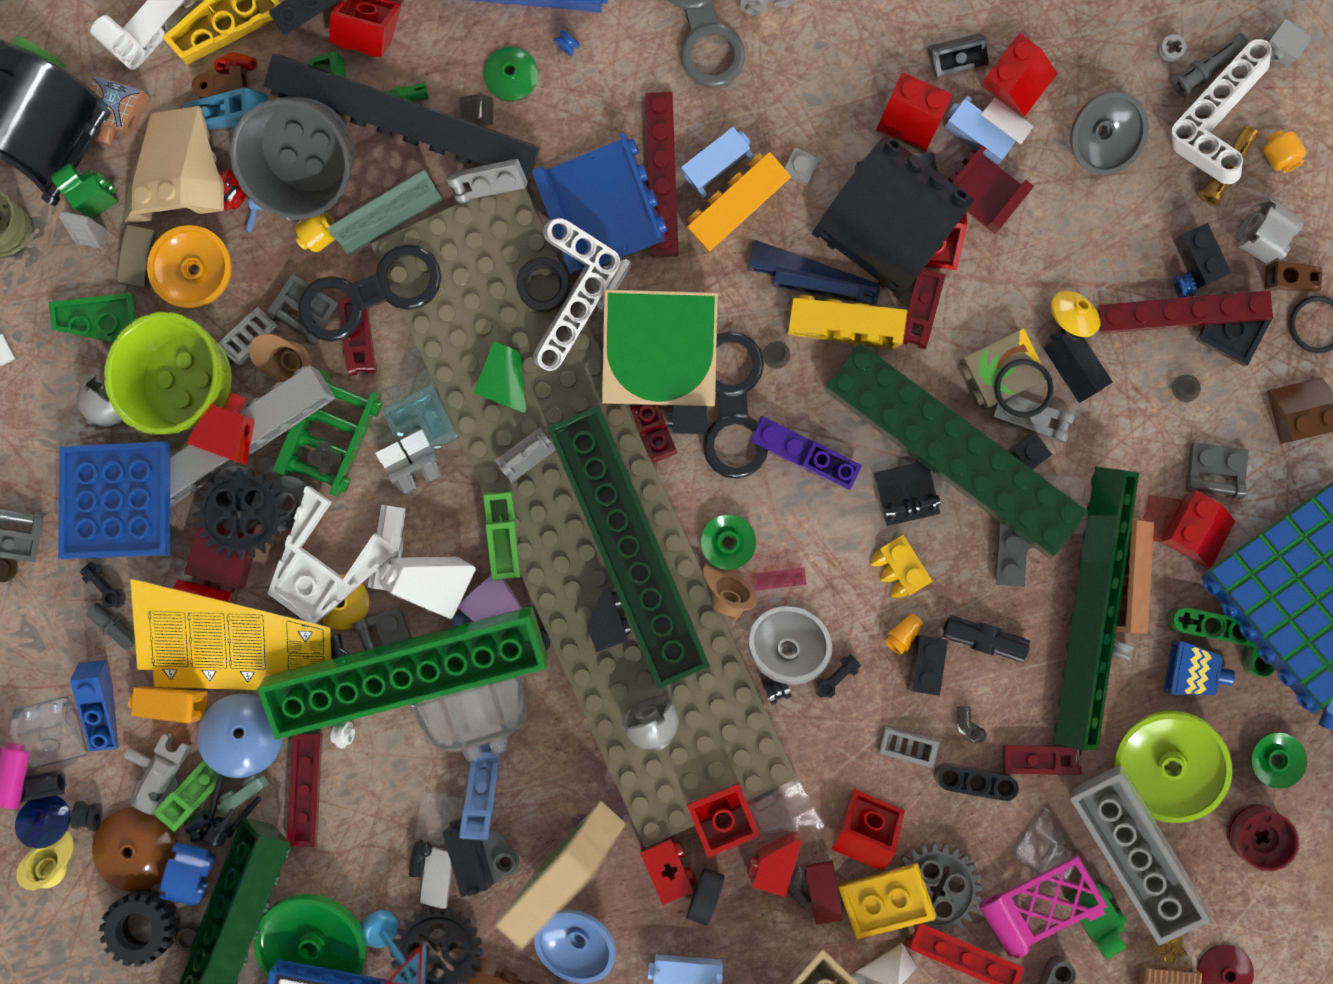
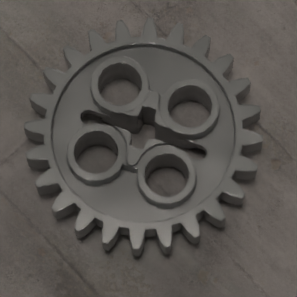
M933 841L932 847L929 850L922 843V852L918 853L914 848H911L913 856L911 859L905 855L902 856L905 863L904 866L918 863L930 899L933 895L931 886H937L946 866L950 867L940 883L943 890H937L931 901L934 910L936 905L942 901L948 902L950 908L945 913L935 910L937 916L935 920L924 922L923 924L934 927L941 932L942 927H946L951 934L953 932V924L962 929L961 920L963 918L970 922L972 921L968 912L979 911L974 901H982V897L976 891L983 890V886L980 883H975V881L979 880L981 875L979 872L971 873L977 867L974 862L966 864L969 856L965 853L959 857V848L957 846L949 852L947 843H944L942 848L938 849L936 842ZM934 863L938 866V870L933 875H927L923 872L925 865ZM896 864L895 867L900 868L904 866ZM958 876L963 879L962 885L958 888H951L948 885L949 880L953 877Z

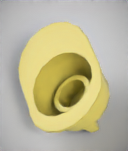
M55 828L41 837L19 863L16 879L21 887L26 890H37L54 887L62 881L67 871V862L74 848L70 832L63 828Z

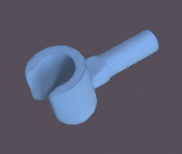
M250 198V215L245 228L247 232H252L258 210L265 211L258 207Z

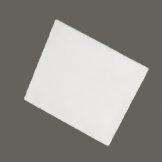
M996 97L981 114L1019 144L1023 143L1034 127Z

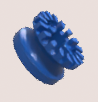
M562 29L559 32L560 37H555L553 42L565 54L573 56V50L575 48L578 49L581 45L575 40L576 38H571L572 35H569L568 32Z
M1190 272L1184 273L1183 277L1177 275L1173 278L1174 289L1179 298L1187 297V295L1191 297L1196 295L1197 287L1193 286L1196 283L1192 282L1194 278H1192Z

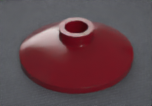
M1232 945L1212 947L1201 957L1197 968L1202 973L1201 984H1252L1254 979V969L1251 960L1242 950ZM1228 971L1233 972L1230 980L1225 979V974Z

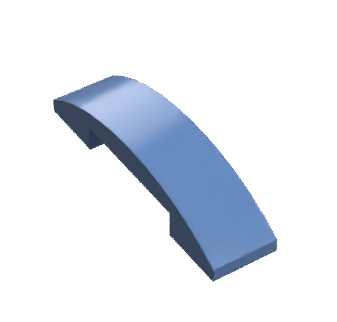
M473 730L470 752L471 761L465 807L462 813L460 838L489 840L496 795L501 732Z

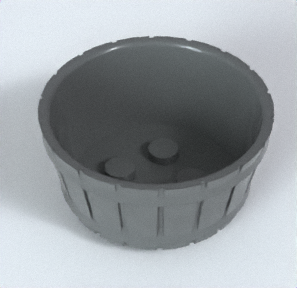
M275 98L254 106L255 108L245 113L240 119L241 122H238L230 147L233 172L242 190L258 207L269 211L268 213L285 219H310L323 214L325 210L328 211L344 193L354 165V143L345 122L333 109L324 103L310 98Z

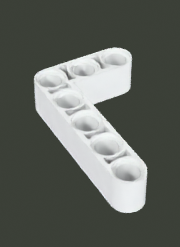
M147 0L124 28L108 15H103L92 25L90 33L124 65L134 70L146 60L161 43L162 37L182 19L197 0Z
M1263 39L1252 40L1172 127L1173 150L1224 184H1233L1240 179L1243 157L1239 151L1210 132L1268 70L1272 48ZM1253 56H1262L1263 58L1256 59ZM1242 75L1244 78L1237 79L1235 76ZM1224 95L1226 98L1219 99L1216 96ZM1200 115L1208 116V118L1200 119L1197 117ZM1181 135H1188V136H1190V137L1187 138V139H1181V138H1179V136H1181ZM1205 149L1213 151L1209 154L1201 153ZM1231 164L1234 165L1235 168L1226 169L1223 166Z
M564 219L548 221L544 226L543 235L550 244L581 262L585 267L533 354L535 364L548 371L555 370L561 365L620 265V258L614 250ZM556 223L560 224L564 229V235L559 240L555 239L551 233V229ZM579 239H584L588 247L587 251L582 255L575 249V244ZM604 253L611 259V264L607 269H603L599 264V258ZM590 277L597 283L596 290L592 293H588L585 289V281ZM576 301L582 305V313L578 317H574L570 312L571 305ZM560 326H565L568 329V337L563 341H559L556 337V330ZM546 350H551L554 354V360L549 365H544L541 360V356Z

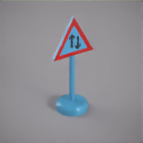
M378 910L367 916L361 924L367 940V946L371 948L387 946L401 966L384 984H424L426 944L423 942L405 960L392 941L397 936V929L399 928L398 920L393 913L387 910Z

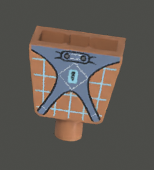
M92 75L90 89L108 105L107 108L112 112L109 119L103 121L100 126L102 131L98 137H95L94 141L111 146L115 132L130 136L133 133L150 101V97L143 90Z

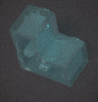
M432 385L381 409L393 435L397 437L421 426L430 447L435 450L459 437L436 388Z

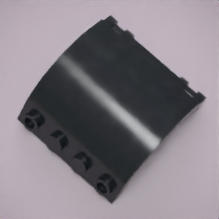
M1 39L0 159L27 176L42 191L41 199L44 202L57 206L61 199L59 197L61 191L52 181L51 175L69 163L75 169L78 167L92 141L102 131L100 126L103 121H107L112 112L107 108L108 105L92 89L63 68L32 51Z
M885 134L839 192L811 234L817 239L820 237L828 243L826 246L834 250L836 248L879 280L877 284L883 288L886 286L894 292L893 296L900 299L969 209L974 199L966 191L948 181L942 173L935 171L924 163L919 156L912 154L901 146L899 141Z

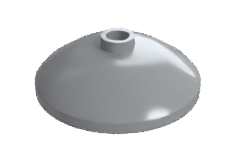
M782 606L770 609L757 618L749 633L748 649L756 667L767 677L785 684H801L813 680L824 671L831 657L832 642L827 628L815 615L801 608ZM783 651L790 652L791 656L784 655Z

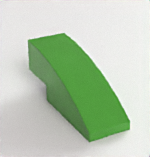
M513 489L485 492L483 496L492 580L520 577Z

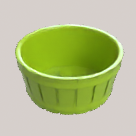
M157 312L140 317L122 330L117 336L118 339L114 341L110 348L104 371L107 397L110 398L109 402L117 415H120V418L126 424L133 428L135 427L139 431L150 434H172L194 429L210 404L222 408L227 401L232 380L229 360L220 344L203 327L185 316L171 312L170 314L168 312Z

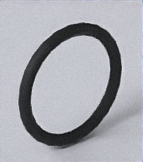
M1311 296L1300 301L1293 309L1289 320V330L1296 344L1302 349L1312 353H1326L1333 350V343L1321 348L1311 347L1299 338L1295 329L1296 316L1306 304L1320 301L1333 307L1332 299L1324 296Z
M1018 359L1006 364L998 373L995 381V395L1000 406L1009 414L1017 417L1027 418L1041 413L1047 408L1053 396L1054 385L1051 375L1043 365L1030 359ZM1017 365H1030L1037 368L1047 381L1048 392L1046 399L1037 409L1032 411L1020 412L1012 409L1005 403L1001 395L1000 388L1003 376L1009 369Z

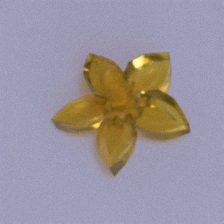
M1182 935L1160 946L1158 945L1153 951L1164 956L1169 966L1176 961V956L1182 957L1187 955L1185 949L1179 946L1182 942Z

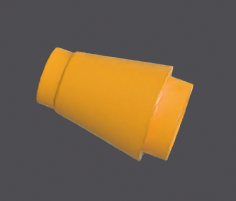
M910 613L908 617L904 618L886 634L885 644L899 655H902L905 651L908 652L923 625V621L915 614Z

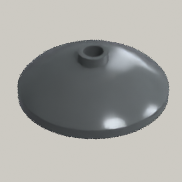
M1120 91L1104 92L1090 99L1076 115L1070 133L1071 150L1079 165L1087 171L1098 175L1115 174L1131 165L1140 155L1147 140L1148 118L1145 109L1136 98ZM1100 126H1102V131L1098 133Z

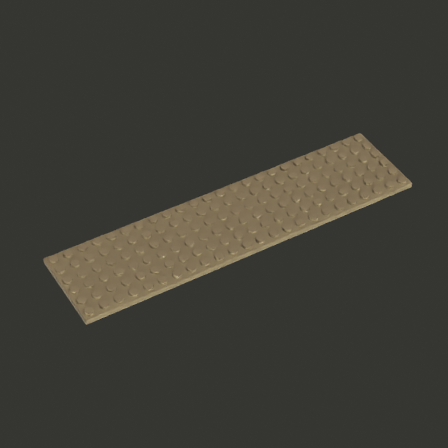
M523 188L473 198L375 241L370 245L378 262H380L385 253L394 247L410 244L423 247L432 253L439 263L442 278L439 291L433 300L421 308L412 310L400 309L483 493L513 489L520 575L644 847L647 848L695 826L687 808V804L737 783H739L747 802L797 777L722 614L712 606L711 590L703 578V572L626 405L601 403L603 355L588 322L586 321L563 362L557 369L548 371L538 367L534 362L533 354L560 307L550 312H538L530 309L521 300L517 291V275L525 263L537 257H549L559 263L560 261L552 244L543 235L544 226L527 189ZM412 256L401 257L396 260L389 268L387 276L391 291L403 298H413L423 293L430 279L429 268L425 262ZM538 269L529 276L527 289L534 299L547 301L557 294L560 281L553 271ZM577 301L570 307V312L574 317H578L582 313L580 304ZM560 326L556 330V337L559 341H563L568 337V329L565 326ZM493 341L522 354V371L527 405L526 414L474 394ZM551 350L544 351L541 356L544 365H549L554 360V354ZM598 405L710 664L709 668L660 689L656 686L629 620L628 623L632 631L631 634L627 635L629 641L596 653L587 624L603 590L610 588L611 592H615L616 589L557 451L555 450L512 483L495 461L539 427L553 444L547 427ZM623 606L618 608L621 619L627 618ZM665 696L667 701L671 699L677 710L679 721L678 730L670 740L669 745L660 750L644 749L634 745L626 736L621 726V719L625 713L630 710L633 714L639 710L637 704L653 697Z

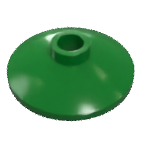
M505 47L495 51L488 58L484 67V81L488 90L495 97L504 101H518L527 97L534 90L538 81V68L533 57L525 50L517 47ZM512 67L515 69V72L512 75H507L505 70Z
M731 514L718 516L712 519L702 532V552L705 558L717 568L724 570L740 568L752 558L755 552V532L751 525L739 516ZM725 537L733 539L732 547L727 548L723 545Z
M1280 732L1271 733L1262 737L1255 744L1251 753V767L1257 779L1264 785L1275 789H1285L1298 783L1304 776L1307 769V754L1303 745L1295 737ZM1277 754L1279 756V762L1277 764H1273L1271 759L1274 755Z

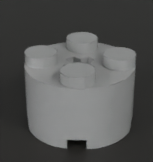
M1266 198L1258 204L1262 208L1256 214L1251 211L1242 223L1236 237L1240 242L1236 243V246L1262 262L1269 263L1276 258L1282 260L1290 250V245L1288 244L1293 236L1300 232L1304 221L1270 198Z

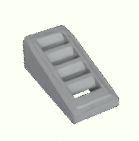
M65 211L60 212L59 218L71 238L77 244L95 248L102 247L106 232L104 226L88 216Z
M259 307L251 312L219 342L225 354L240 366L250 357L249 348L251 342L255 339L246 329L251 326L261 335L272 334L279 327ZM257 318L267 326L264 331L254 322ZM241 334L250 341L248 345L239 339ZM234 342L242 349L239 353L231 347Z
M885 726L879 754L933 769L936 765L941 740ZM892 735L898 736L894 751L889 750ZM903 738L908 739L905 753L900 752ZM918 741L920 743L917 755L913 756L911 754L914 742ZM926 744L931 745L928 759L922 758Z

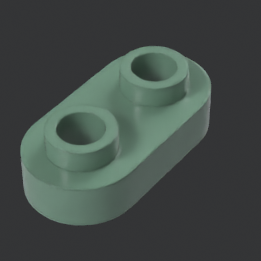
M257 774L242 782L243 789L237 793L232 789L220 797L219 801L221 804L217 808L222 816L226 815L230 809H235L270 785L264 775L258 777Z

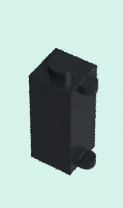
M1061 329L1050 336L1052 342L1043 347L1078 403L1095 395L1113 382L1084 337L1075 336Z
M462 818L450 821V826L443 830L442 834L460 896L464 897L486 891L494 882L482 841L460 838Z

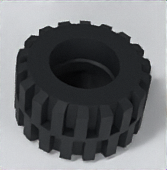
M151 889L142 890L141 892L138 890L133 891L108 907L109 911L103 914L102 920L105 922L100 925L99 932H104V935L100 937L101 944L106 942L108 947L104 950L107 954L110 952L114 954L112 959L115 962L122 959V965L130 966L134 963V967H140L144 963L149 964L159 958L174 944L175 941L173 939L176 937L178 930L175 927L180 924L179 918H174V914L178 911L176 907L170 908L168 905L171 902L170 900L160 898L162 893L156 891L151 894ZM131 913L141 914L149 920L152 926V937L149 942L139 941L130 934L128 918Z

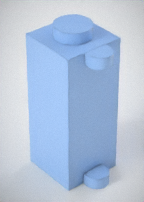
M967 96L960 106L956 103L952 106L945 116L949 121L944 128L976 151L982 145L987 149L983 154L998 166L1016 141L981 115L983 111L970 103L972 98Z
M732 127L681 167L682 176L702 198L706 197L705 189L745 157L749 161L755 157L750 151V140L744 132H737Z
M655 954V963L649 962L648 980H653V984H722V959Z

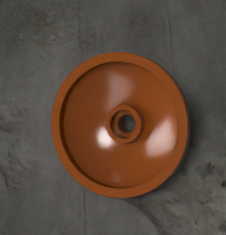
M135 807L123 808L109 815L96 831L92 844L93 861L99 874L112 886L125 891L146 890L163 880L168 860L175 859L176 852H173L172 849L177 842L174 831L154 814H147ZM126 847L132 850L133 854L131 857L125 854Z

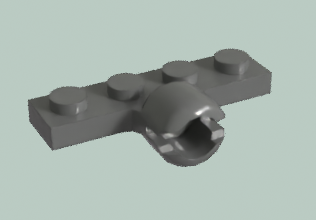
M1000 523L996 585L1025 587L1028 549L1034 547L1002 523Z

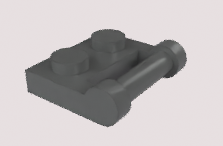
M292 273L268 309L267 316L273 320L278 319L304 336L306 342L314 346L319 339L308 333L301 321L283 310L286 302L298 309L300 297L309 285V283ZM321 291L317 293L312 300L310 308L312 319L316 321L315 324L325 329L338 310L339 303Z
M1191 443L1186 491L1233 495V498L1244 499L1249 450ZM1199 472L1233 476L1234 482L1229 484L1199 480Z
M0 509V520L32 524L31 532L0 528L1 558L35 562L44 512L34 511L33 514Z
M400 606L352 624L354 631H358L364 650L376 648L368 629L369 626L374 624L383 645L412 638Z

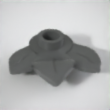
M490 829L489 840H482V844L495 884L502 875L508 876L513 874L517 870L520 860L516 851L508 847L506 838L501 833ZM508 857L511 863L505 865L502 863L501 858Z

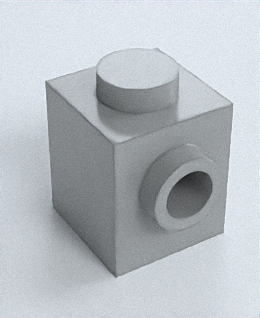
M1287 18L1279 25L1274 23L1264 35V38L1267 39L1266 41L1272 48L1270 59L1280 62L1286 67L1299 58L1313 38Z

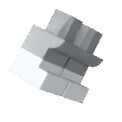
M423 429L400 440L401 443L396 442L375 453L388 473L390 481L397 484L405 495L418 488L412 475L421 471L427 483L441 477L437 464L440 460L427 432Z

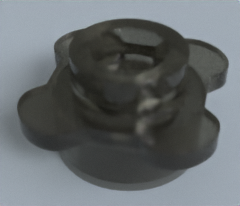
M327 441L321 442L319 447L308 454V461L318 467V472L323 475L328 474L330 468L335 464H339L342 460L341 455L335 453L331 448V443ZM324 455L327 456V460L325 461L322 459Z

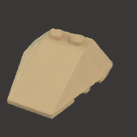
M195 106L150 114L125 195L126 223L151 221L152 212L188 208L198 214L224 211V183L216 168L215 162L217 159L215 153L210 148L208 141L210 136L201 107Z

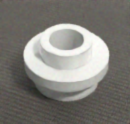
M352 722L338 723L333 727L331 742L335 743L338 748L343 749L352 743L355 736Z

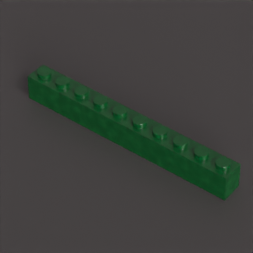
M1096 466L1091 478L1092 490L1090 502L1087 506L1089 512L1087 513L1086 529L1083 533L1084 545L1082 557L1079 560L1080 572L1078 584L1075 588L1074 612L1071 615L1072 626L1070 639L1067 643L1066 667L1062 675V694L1058 702L1060 707L1058 721L1054 729L1055 744L1082 751L1099 749L1139 472Z

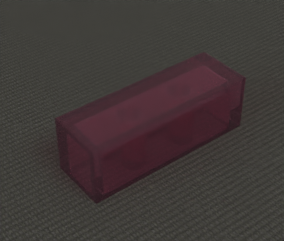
M804 567L752 573L754 591L807 585Z

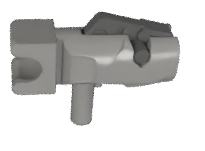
M164 733L154 749L155 754L152 759L131 748L124 755L125 759L143 767L142 771L145 772L142 780H138L130 804L150 815H153V812L179 787L180 783L175 774L192 748V744L188 742L181 744L177 751L173 750L171 747V742L174 738L172 733Z

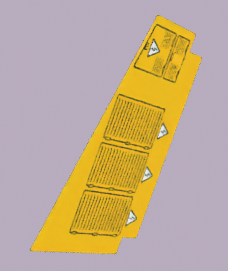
M130 580L137 669L153 671L154 687L257 690L266 676L331 659L330 627L138 580Z

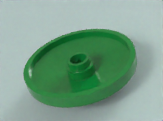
M297 894L286 897L271 906L258 925L259 931L257 938L254 940V953L261 971L268 980L269 972L278 959L355 974H361L367 958V940L364 930L357 918L346 907L331 898L316 894Z

